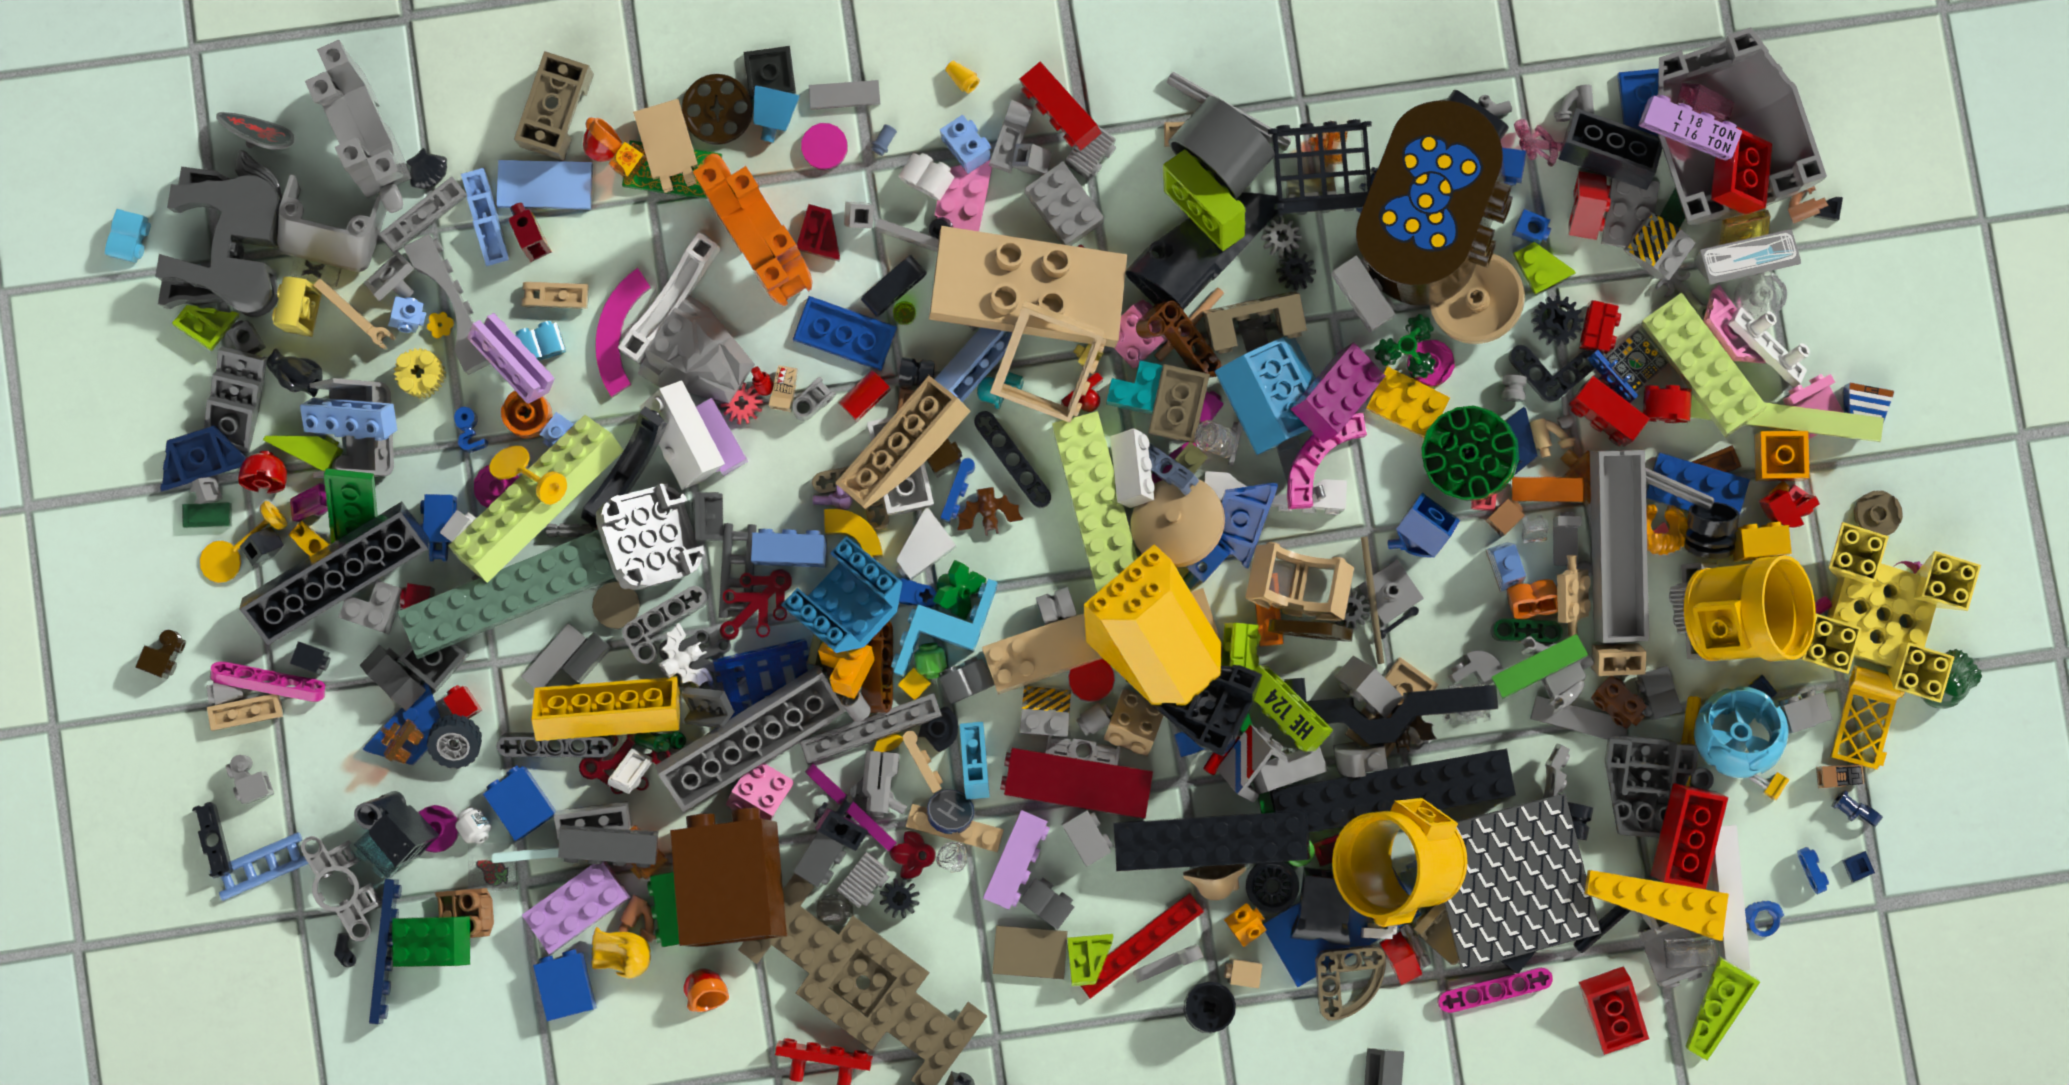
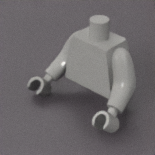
M1530 636L1519 641L1525 647L1522 650V654L1529 652L1533 656L1557 644L1535 642ZM1589 653L1587 657L1541 680L1551 699L1547 704H1552L1555 707L1553 711L1555 714L1572 704L1583 690L1586 678L1583 669L1594 665Z

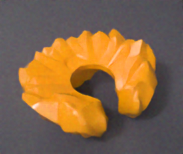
M1654 504L1646 505L1647 551H1650L1652 554L1668 555L1670 552L1675 553L1676 550L1679 551L1681 547H1684L1686 530L1689 527L1683 512L1673 505H1668L1664 517L1669 524V531L1666 534H1657L1651 528V522L1656 516L1657 508Z

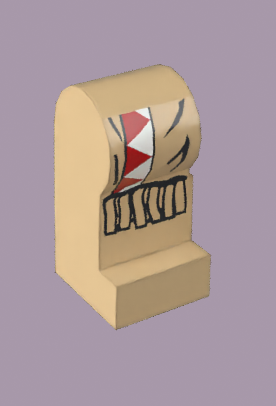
M778 366L772 395L769 400V407L771 409L791 412L796 390L797 368Z

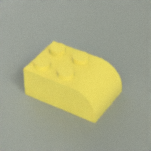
M283 277L282 284L279 285L277 291V307L274 308L272 314L273 324L287 333L313 337L322 293L306 279Z

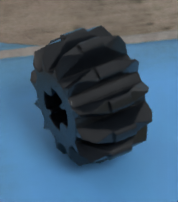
M1298 251L1294 252L1293 258L1289 253H1286V261L1279 260L1278 264L1282 268H1277L1276 274L1282 275L1278 278L1279 283L1287 281L1285 289H1288L1290 284H1292L1293 290L1297 292L1299 284L1305 290L1307 289L1306 282L1313 283L1314 279L1310 275L1316 274V269L1309 268L1314 264V261L1306 262L1305 260L1308 256L1306 253L1303 254L1302 258H1299ZM1296 267H1299V273L1296 276H1294L1292 274L1293 270H1290V268L1295 269Z
M894 878V888L889 883H886L885 887L889 890V893L880 891V895L887 897V900L880 901V905L888 903L889 906L884 912L888 913L893 908V918L897 917L898 910H901L902 918H906L905 909L907 908L913 914L915 910L910 904L919 905L920 903L917 900H912V897L920 895L919 891L910 892L915 887V884L912 883L906 888L907 879L903 878L901 886H899L897 878ZM897 891H901V895H906L903 905H898V902L895 903L893 897L897 896Z

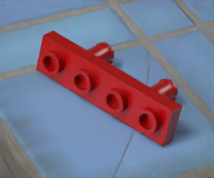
M784 1038L783 1041L779 1040L775 1051L777 1056L792 1059L789 1080L795 1082L803 1081L806 1061L839 1066L837 1085H851L853 1070L870 1071L873 1056L868 1055L866 1051L855 1050L854 1053L844 1051V1048L838 1046H831L830 1049L823 1048L820 1044L808 1042L806 1045L799 1044L797 1040Z

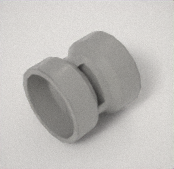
M1504 375L1503 384L1505 388L1502 392L1501 400L1510 402L1525 401L1526 394L1523 391V387L1526 385L1527 377Z

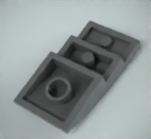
M221 346L218 349L216 371L212 374L211 394L206 403L204 428L215 426L239 451L248 453L261 402L267 357Z

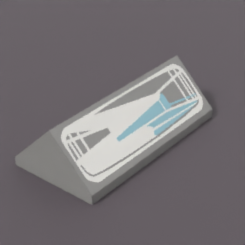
M1792 229L1700 249L1694 263L1710 285L1801 264V259Z

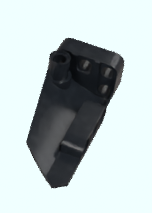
M1249 192L1241 193L1236 201L1239 200L1246 210L1245 237L1226 250L1222 251L1191 218H1188L1147 247L1126 269L1125 274L1127 278L1154 305L1175 301L1184 310L1277 214V209L1274 210V204H1277L1276 196ZM1152 250L1159 254V258L1153 256Z

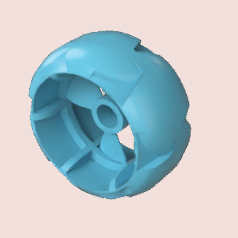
M1739 686L1734 690L1722 689L1709 697L1700 708L1694 729L1695 743L1703 760L1707 764L1716 766L1719 773L1734 778H1750L1761 772L1763 774L1770 770L1780 760L1789 734L1787 720L1780 706L1775 707L1772 699L1766 693L1745 686ZM1731 712H1735L1738 722L1732 725L1729 732L1712 730V725L1718 715H1729ZM1754 718L1757 723H1761L1768 731L1770 736L1769 742L1752 736L1749 724Z

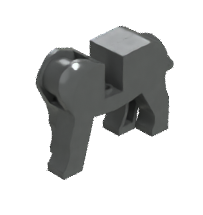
M240 150L237 154L235 172L239 176L238 178L230 179L217 171L181 166L179 183L171 184L167 208L171 211L182 213L193 208L207 207L222 213L213 237L211 267L207 268L159 254L155 277L162 281L158 305L163 308L172 309L181 304L201 305L227 302L245 316L260 317L270 312L278 302L276 271L263 262L242 260L244 257V246H242V243L279 248L277 244L278 218L283 196L279 182L273 173L256 162L246 151Z

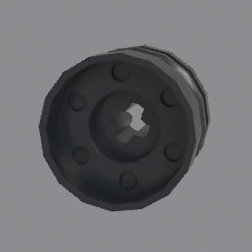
M1714 502L1710 510L1692 504L1688 511L1687 524L1689 528L1686 530L1685 549L1695 556L1707 559H1723L1732 556L1735 552V532L1738 530L1739 512L1734 507L1719 502Z
M1208 981L1198 984L1187 994L1184 1000L1183 1012L1186 1021L1192 1028L1201 1033L1211 1034L1221 1031L1232 1022L1235 1016L1236 1003L1234 996L1226 986L1218 982ZM1207 1001L1208 1004H1214L1215 1008L1212 1009V1015L1209 1012L1204 1013V1002Z

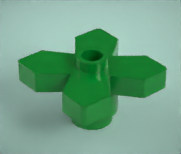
M954 560L948 574L945 573L939 577L937 581L938 592L933 602L945 609L951 607L952 614L965 620L972 608L970 595L979 592L981 584L986 582V578L974 571L969 573L968 566Z

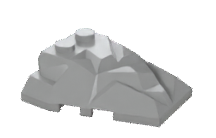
M689 295L682 301L678 309L674 308L650 343L638 374L661 388L682 380L688 393L730 404L755 364L723 324H721L711 309Z

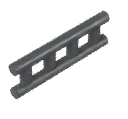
M724 523L719 618H728V611H743L751 603L735 602L733 604H726L722 596L724 591L730 589V587L744 588L740 584V578H730L731 564H745V573H750L754 576L755 564L751 561L752 532L756 533L757 525L748 524L747 532L733 531V524ZM732 540L746 541V555L732 554ZM745 576L742 582L746 585L750 584L751 578ZM753 585L749 588H744V592H753ZM729 593L725 595L727 601H729Z

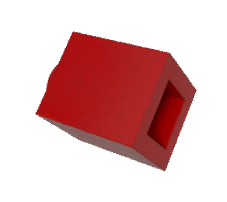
M454 686L446 692L448 696L443 698L452 714L463 715L470 719L482 711L466 686Z

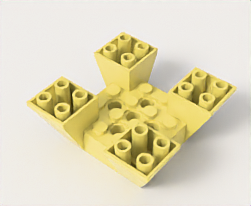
M1842 522L1828 567L1838 578L1831 601L1832 607L1829 608L1827 617L1816 614L1813 639L1801 660L1849 674L1853 657L1886 667L1894 689L1941 703L1954 656L1925 648L1928 633L1936 608L1968 611L1981 565L1933 551L1916 574L1881 563L1889 536ZM1885 586L1889 587V589L1891 590V596L1889 598H1887L1883 593V589ZM1856 601L1859 602L1862 607V610L1859 614L1854 610V603ZM1878 609L1884 612V619L1882 621L1877 618L1876 613ZM1901 616H1904L1907 620L1905 628L1900 625L1899 620ZM1872 631L1878 636L1876 643L1870 640V633Z

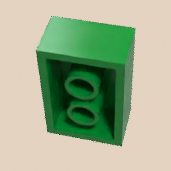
M470 916L392 918L393 967L470 965Z

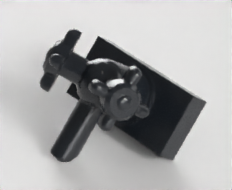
M846 795L836 812L829 808L826 809L828 803L824 802L815 811L813 822L817 823L815 829L856 851L868 830L850 820L851 816L849 814L844 817L853 803L852 796Z

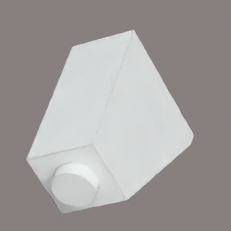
M929 508L923 511L896 559L899 564L896 569L904 579L908 576L910 580H913L956 548V544Z

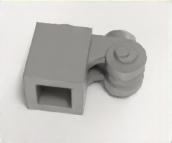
M236 755L232 758L230 764L226 765L228 776L235 780L236 787L233 788L236 799L238 801L241 800L242 804H249L273 795L274 791L267 772L260 771L251 775L248 772L253 765L251 758L246 755Z

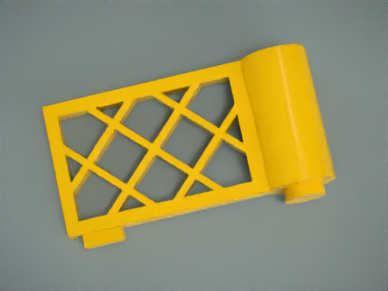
M1854 666L1849 678V689L1830 757L1877 770L1879 765L1884 766L1887 752H1883L1896 701L1899 697L1902 698L1905 693L1893 688L1889 674ZM1853 695L1861 696L1867 706L1855 712L1851 705ZM1867 698L1872 699V700H1876V701L1870 703ZM1880 702L1889 704L1887 713L1878 718L1873 706ZM1869 709L1875 720L1863 726L1858 714ZM1854 717L1860 729L1849 735L1845 728L1846 721ZM1878 724L1881 729V735L1872 741L1866 729ZM1863 732L1869 743L1857 749L1851 738ZM1848 740L1854 752L1847 756L1838 754L1840 744ZM1870 746L1875 752L1873 763L1865 762L1860 754L1861 751ZM1854 755H1857V757L1859 758V760H1858V759L1851 758V757H1853Z

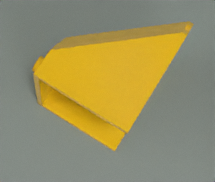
M1155 544L1084 603L1086 642L1152 705H1162V703L1187 705L1195 695L1201 693L1212 680L1221 675V642L1172 560Z

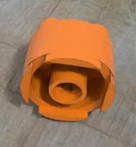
M516 391L511 392L507 396L501 408V417L505 426L518 437L525 439L541 436V431L553 417L552 408L543 396L527 404ZM526 409L532 412L529 414V418L522 416L526 414Z

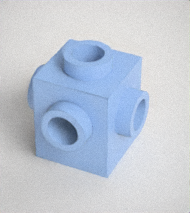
M396 296L388 326L398 328L403 333H416L418 325L423 326L426 316V312H422L424 303L418 302L417 299L411 297L401 298Z

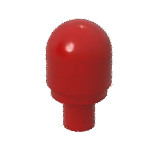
M758 366L752 368V384L756 391L762 396L770 395L774 386L771 377L766 372H762Z

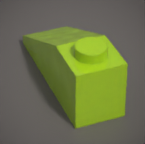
M264 436L263 438L264 441L322 471H325L326 468L332 469L334 459L341 456L343 449L338 447L339 442L326 436L325 440L318 436Z

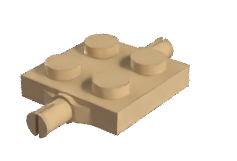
M1566 555L1567 569L1563 574L1557 575L1558 622L1568 623V636H1573L1575 634L1578 635L1577 622L1581 618L1589 616L1591 609L1589 587L1591 581L1588 576V569H1576L1577 555Z

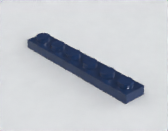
M385 879L369 1024H382L384 1019L388 1017L389 1006L385 1005L386 995H390L391 981H388L389 971L393 970V957H391V949L393 947L392 918H399V909H396L397 899H400L402 893L399 879Z

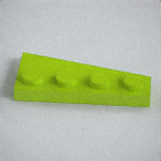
M1719 956L1685 1047L1708 1061L1760 984V981Z

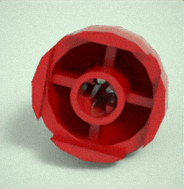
M260 451L243 461L239 470L238 483L245 489L259 492V488H269L267 493H278L285 489L287 470L284 463L276 456H273L272 452Z

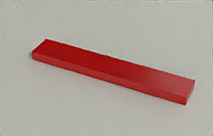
M1188 893L1107 955L1096 984L1081 985L1090 999L1204 913L1191 893Z

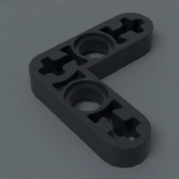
M1524 345L1514 347L1509 354L1511 364L1521 376L1527 377V383L1547 403L1556 402L1595 369L1591 363V367L1586 365L1580 372L1572 366L1574 363L1578 367L1583 362L1581 357L1585 359L1593 354L1591 351L1580 353L1554 376L1551 375L1533 352ZM1515 351H1518L1519 353L1523 351L1526 354L1523 357L1524 360L1527 363H1529L1530 360H1532L1534 363L1529 365L1527 369L1524 370L1522 367H1524L1526 364L1523 362V360L1517 361L1515 359V357L1517 356ZM1532 368L1541 370L1542 377L1540 380L1531 379L1529 372ZM1565 371H1572L1574 373L1575 380L1573 383H1566L1563 380L1562 375ZM1559 382L1562 387L1555 391L1556 397L1554 398L1552 395L1548 397L1545 394L1548 391L1546 387L1548 386L1551 389Z

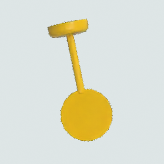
M516 445L504 448L491 460L489 465L490 473L497 479H510L519 473H523L537 482V497L545 504H555L565 495L567 481L562 474L552 471L540 478L525 468L530 457L529 452L522 446Z
M264 501L260 505V512L264 520L237 544L233 545L226 541H214L205 547L200 557V568L204 576L210 581L217 583L230 581L240 570L241 555L238 550L249 535L261 531L268 524L278 530L288 526L286 518L272 503Z

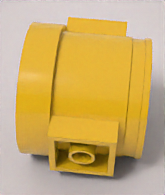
M1785 555L1759 558L1752 564L1700 569L1692 575L1686 587L1684 596L1685 627L1694 650L1707 661L1760 657L1767 661L1798 659L1810 647L1815 630V600L1809 578L1797 560Z
M1423 798L1397 800L1390 811L1366 813L1355 817L1342 829L1333 850V874L1342 897L1355 911L1373 918L1374 922L1382 927L1411 923L1418 908L1440 905L1447 902L1461 888L1467 871V852L1464 841L1456 829L1458 823ZM1400 828L1410 839L1417 860V877L1411 895L1406 893L1400 886L1392 869V845Z

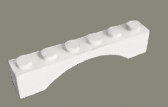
M700 232L697 233L659 296L630 329L618 346L622 353L638 364H642L646 357L647 348L674 308L678 309L682 301L691 294L721 251L718 244Z
M1205 471L1204 482L1215 491L1220 500H1222L1226 489L1247 487L1237 481L1230 473ZM1323 479L1313 487L1323 485L1326 497L1317 500L1316 494L1312 495L1313 506L1302 509V512L1316 513V510H1325V514L1339 515L1340 511L1346 509L1347 481ZM1287 494L1274 496L1271 507H1278V511L1292 512V509L1288 510Z

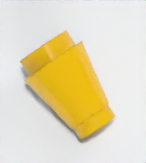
M954 60L945 69L962 92L971 93L980 82L977 73Z

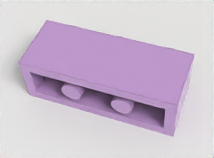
M710 398L696 406L725 463L716 472L721 471L723 475H726L747 463L746 456L714 400Z

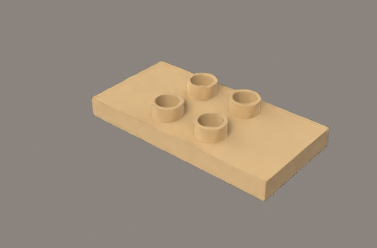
M941 226L929 320L1013 332L1023 303L1027 301L1104 330L1103 338L1107 340L1105 346L1115 348L1119 340L1127 254ZM1029 315L1023 334L1092 344L1094 338L1033 315Z

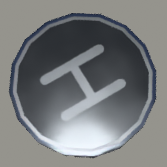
M945 789L937 792L930 798L927 805L928 821L932 827L944 834L961 833L970 827L972 823L974 806L970 799L966 800L964 793Z

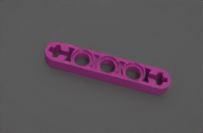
M812 763L804 772L840 805L847 794ZM853 801L847 813L861 826L865 827L868 833L885 849L890 851L897 842Z

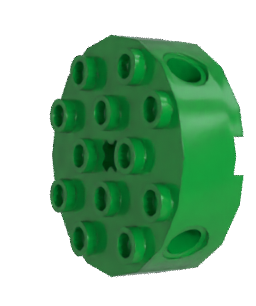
M1474 405L1456 407L1438 416L1428 428L1421 447L1423 466L1431 483L1444 494L1465 501L1485 500L1501 492L1514 477L1519 462L1518 440L1510 425L1495 412ZM1474 447V458L1470 457L1469 459H1467L1468 455L1465 453L1466 450H1472Z

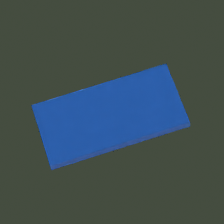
M1392 866V869H1393V871H1394V874H1395V877H1396L1398 883H1399L1400 886L1405 890V892L1408 893L1407 890H1406V888L1404 887L1403 883L1401 882L1399 876L1397 875L1396 871L1394 870V868H1393V866ZM1299 903L1263 923L1266 928L1265 933L1297 987L1316 977L1315 958L1320 951L1367 946L1381 939L1361 937V928H1367L1368 923H1376L1373 918L1360 914L1351 906L1348 921L1350 945L1330 943L1322 938L1311 941L1290 938L1291 930L1299 911ZM1417 910L1413 919L1421 915L1419 910ZM1407 923L1397 925V929ZM1354 953L1347 954L1344 960L1354 955ZM1325 956V960L1321 961L1325 965L1326 971L1329 970L1328 964L1333 961L1328 956Z

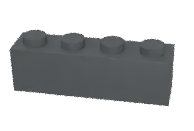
M562 825L559 834L558 858H564V862L576 863L578 859L588 860L590 864H602L603 861H610L612 865L616 866L636 863L637 867L648 868L657 861L659 832Z

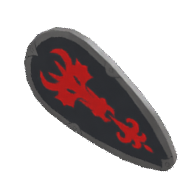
M219 112L216 114L218 122L232 133L246 140L248 148H253L257 145L267 149H285L294 143V134L289 129L278 124L237 113Z

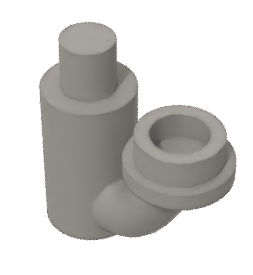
M1592 85L1576 86L1575 89L1566 95L1559 108V112L1554 113L1557 122L1570 120L1572 112L1568 111L1574 100L1577 101L1578 109L1594 114Z

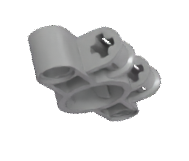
M315 836L305 838L301 844V850L316 876L312 885V893L316 903L325 910L336 912L353 940H365L369 937L371 928L364 914L381 905L383 899L380 900L373 888V882L359 889L357 877L348 869L361 861L360 858H356L352 851L350 840L327 851L319 838ZM315 840L319 844V850L315 854H309L305 849L307 842ZM342 851L345 852V854L347 855L349 861L346 860V858H345L344 854L342 853ZM332 871H342L348 874L347 880L350 885L354 884V894L350 901L347 899L339 903V907H331L323 902L325 898L322 893H318V884L321 878L324 877L325 879L333 874ZM366 892L369 894L370 898L372 899V903H371L370 900L368 899V897H367V895H366ZM358 923L365 925L367 929L366 934L361 938L356 937L352 932L353 927Z

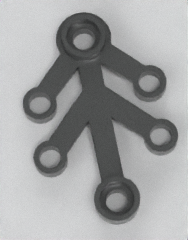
M698 630L695 635L681 641L678 648L679 652H684L689 646L698 643V635L700 633H705L706 639L701 644H706L709 641V634L704 630ZM723 638L718 640L716 644L701 650L702 652L707 651V653L699 657L698 660L690 662L692 669L706 668L711 672L727 677L728 682L734 686L742 685L746 680V672L741 667L728 668L706 659L720 652L727 653L730 651V641ZM667 639L659 646V655L663 660L668 659L666 652L661 650L665 646ZM723 641L728 643L726 650L720 649V643ZM735 672L741 673V679L738 681L733 679ZM676 673L679 687L684 689L686 687H690L692 682H688L687 685L682 686L680 684L681 677L678 673ZM704 682L699 686L702 689L705 685H708L711 690H714L713 686L708 682Z

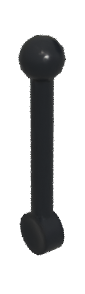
M1416 606L1411 607L1409 612L1385 630H1380L1381 639H1384L1387 633L1409 617L1416 616L1419 613V609Z

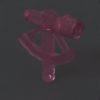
M1517 120L1514 123V128L1517 136L1521 138L1519 145L1522 150L1526 151L1528 159H1536L1538 153L1548 161L1547 164L1550 167H1553L1563 142H1555L1552 136L1540 125H1537L1535 133L1531 134L1527 120ZM1538 136H1541L1544 140H1539L1536 138ZM1540 149L1549 150L1550 156H1548Z

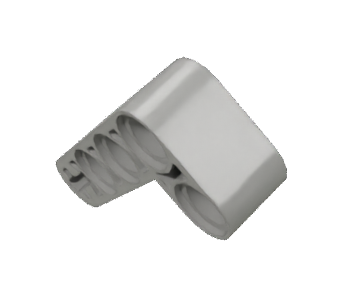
M699 586L689 587L628 622L623 627V637L637 661L647 665L656 661L658 651L650 637L703 608L708 601V595L704 589ZM694 592L702 594L699 597V603L695 601L687 603L690 606L689 609H687L686 604L681 600L682 598H685L686 601L691 600L693 598L692 593ZM680 603L682 607L681 612L676 616L671 615V605ZM653 615H659L661 618V623L657 627H651L649 624V619ZM632 627L640 629V635L636 639H631L628 635ZM645 647H650L652 651L651 657L643 660L640 656L641 650Z

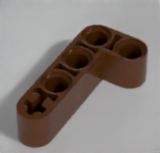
M1177 302L1157 303L1136 323L1138 336L1148 339L1160 337L1164 334L1190 370L1210 374L1209 378L1217 377L1215 370L1222 367L1220 360ZM1149 324L1152 325V332L1149 329Z
M890 621L867 644L872 647L875 660L861 686V694L871 709L870 713H887L891 710L893 704V668L891 667L893 662V626Z

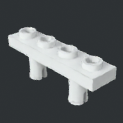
M1742 307L1737 309L1728 324L1732 330L1741 336L1750 348L1755 350L1793 388L1800 385L1807 370L1799 362L1809 356L1810 351L1808 347L1801 343L1789 352L1784 349L1766 331L1775 325L1777 321L1772 312L1768 311L1755 320Z

